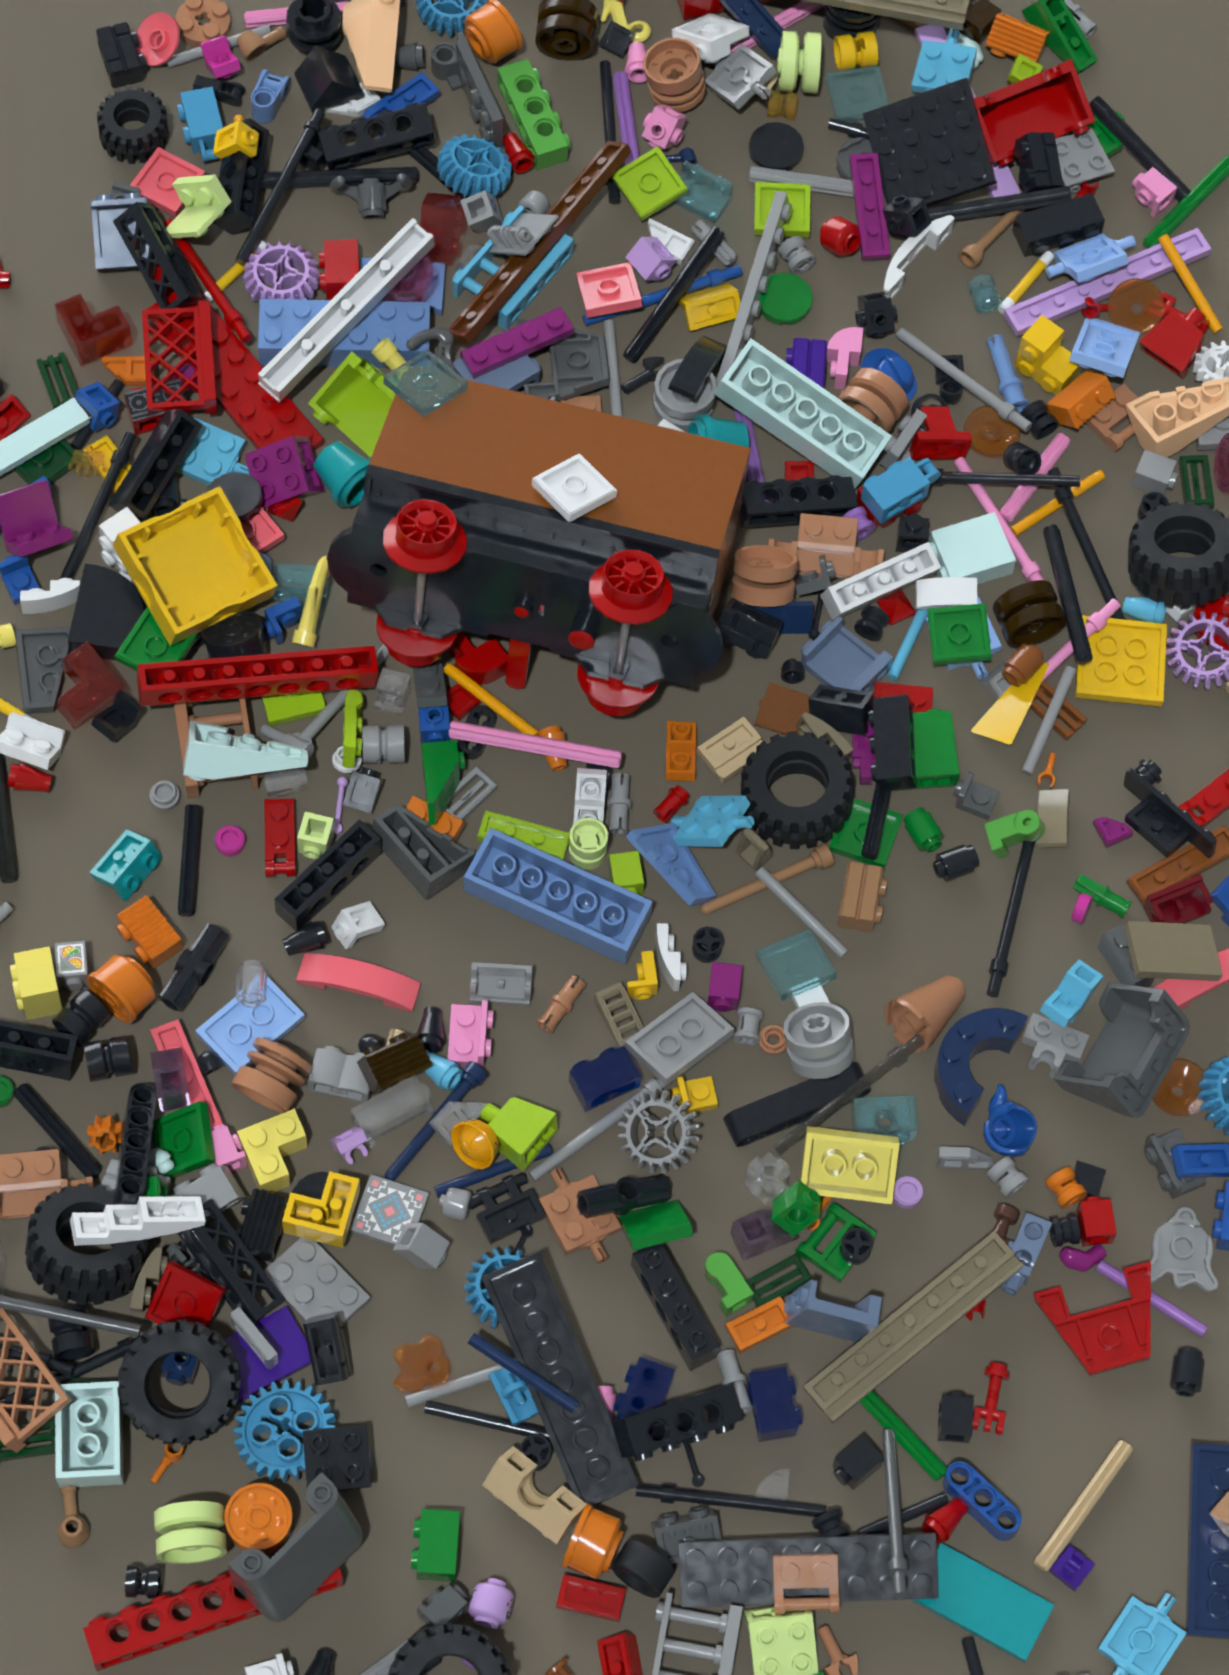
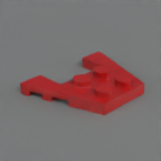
M1150 1261L1123 1268L1122 1273L1131 1300L1070 1316L1061 1286L1033 1294L1036 1304L1089 1376L1150 1360Z

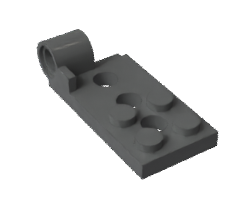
M459 32L457 33L456 46L449 42H440L433 46L431 50V72L437 79L447 80L452 91L463 89L470 103L471 117L474 122L478 121L481 127L479 129L481 138L485 137L487 142L495 141V147L503 148L504 118L464 33Z

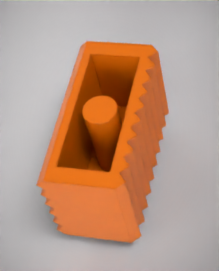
M1000 12L995 17L985 45L991 47L990 52L995 55L1005 57L1006 54L1017 57L1020 53L1039 63L1050 31Z
M1086 370L1047 403L1050 414L1056 417L1059 424L1079 429L1080 425L1083 426V423L1091 419L1092 415L1095 416V413L1103 409L1104 405L1107 406L1108 402L1111 403V399H1115L1116 395L1105 374L1099 375L1098 373Z
M147 895L117 914L118 925L116 929L124 941L130 939L136 946L133 949L134 953L143 964L148 962L155 969L158 965L166 962L167 959L183 949L180 936L174 931L173 927L167 922L166 918Z

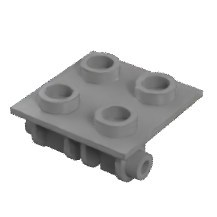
M1092 128L1076 136L1072 133L1055 139L1064 186H1069L1072 194L1077 193L1081 189L1080 184L1115 173Z
M522 213L511 226H491L487 231V235L494 246L489 252L526 256L534 250L535 244L540 238L551 230L552 225L559 218L558 215Z

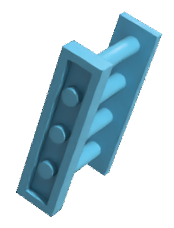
M519 205L514 212H509L502 222V227L511 226L524 213L525 207ZM564 234L550 248L542 261L534 267L526 280L518 286L510 299L497 311L498 325L508 330L571 258L574 250L573 238ZM490 239L464 269L460 268L452 278L454 297L458 298L465 289L477 295L484 287L474 281L478 274L485 270L493 276L500 268L491 262L496 253L489 252L494 246Z

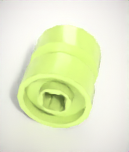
M594 818L580 819L573 824L570 830L568 855L576 867L592 870L603 864L607 855L608 844L606 826Z

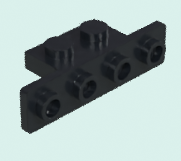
M1132 768L1126 771L1124 787L1141 800L1136 807L1125 815V822L1167 858L1187 841L1208 858L1214 855L1217 840L1208 829L1202 828L1187 811L1181 810L1172 803L1166 793L1159 792L1150 784L1146 776L1137 773Z

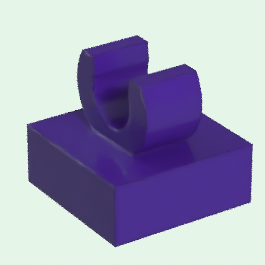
M1069 1545L1049 1572L1075 1592L1094 1568L1095 1564Z

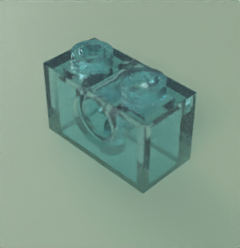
M914 1095L853 1098L851 1106L853 1132L899 1137L900 1145L915 1140L918 1126ZM887 1118L891 1121L892 1125L882 1126L877 1122V1119Z

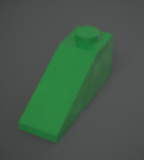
M1038 0L1022 10L1028 23L1050 31L1046 45L1064 62L1072 59L1077 73L1098 60L1064 0Z
M457 740L421 743L429 825H435L460 783V770L465 769L464 752H458Z

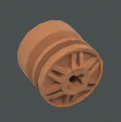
M676 37L663 39L647 50L643 59V69L653 103L656 106L666 104L678 112H684L695 107L703 99L706 92L704 71L702 69L700 53L696 46L686 39Z
M257 1037L252 1045L258 1052L248 1051L246 1055L256 1067L240 1066L231 1085L258 1104L282 1114L291 1109L297 1098V1095L288 1087V1084L303 1086L305 1080L299 1074L308 1076L313 1068L292 1049L278 1042Z

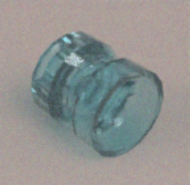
M991 274L978 275L967 283L970 295L974 296L973 304L975 309L980 313L990 312L1002 303L1000 293L995 290L996 283Z

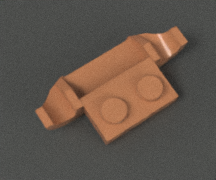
M801 513L798 541L785 543L769 538L768 543L769 546L780 547L796 555L798 559L797 575L811 570H816L817 574L822 573L819 564V556L821 555L826 556L827 562H833L837 579H848L883 563L884 557L883 549L867 551L861 550V547H855L858 519Z
M59 1149L0 1155V1219L4 1221L30 1218L34 1214V1209L38 1203L43 1200L45 1201L46 1196L52 1192L60 1193L61 1188L70 1185L72 1188L78 1187L79 1184H88L89 1187H93V1178L91 1176L74 1181L62 1179Z

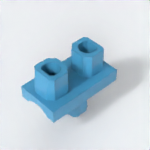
M505 1368L488 1374L512 1426L539 1415L526 1382Z

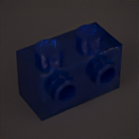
M625 1046L617 1049L615 1047L608 1048L600 1053L598 1058L592 1061L582 1060L576 1063L572 1070L569 1071V1083L585 1112L640 1087L641 1075Z
M639 1357L636 1366L630 1364L624 1382L629 1383L626 1393L619 1392L613 1408L614 1411L618 1412L617 1419L664 1404L674 1379L675 1369L643 1357ZM651 1426L649 1427L648 1431L649 1435H652L653 1428Z
M786 1367L749 1373L747 1386L753 1406L752 1411L758 1441L763 1442L796 1436L798 1425H802L800 1407H794L792 1395H796L793 1376L787 1375Z

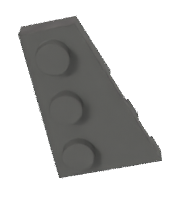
M71 627L15 630L23 713L53 712L69 650L68 637Z

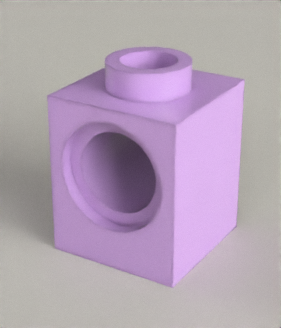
M641 237L626 256V259L645 281H661L670 274L671 267L677 261L657 237Z

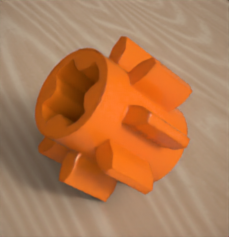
M112 1114L103 1118L95 1116V1126L88 1125L86 1134L91 1136L88 1146H95L100 1154L110 1150L115 1153L117 1142L121 1143L123 1122L117 1123L112 1118Z

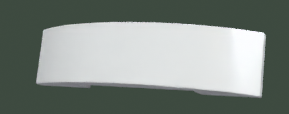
M948 215L932 221L916 237H909L898 249L888 267L883 291L891 297V300L903 287L904 269L927 245L936 251L952 233L955 220L953 216Z

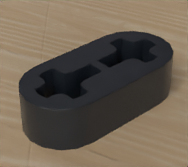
M485 705L476 706L470 711L465 723L477 725V719H480L483 715L487 717V721H484L481 726L494 728V711ZM458 740L459 752H464V758L469 760L481 757L487 744L476 743V746H473L470 750L467 749V744L470 741Z

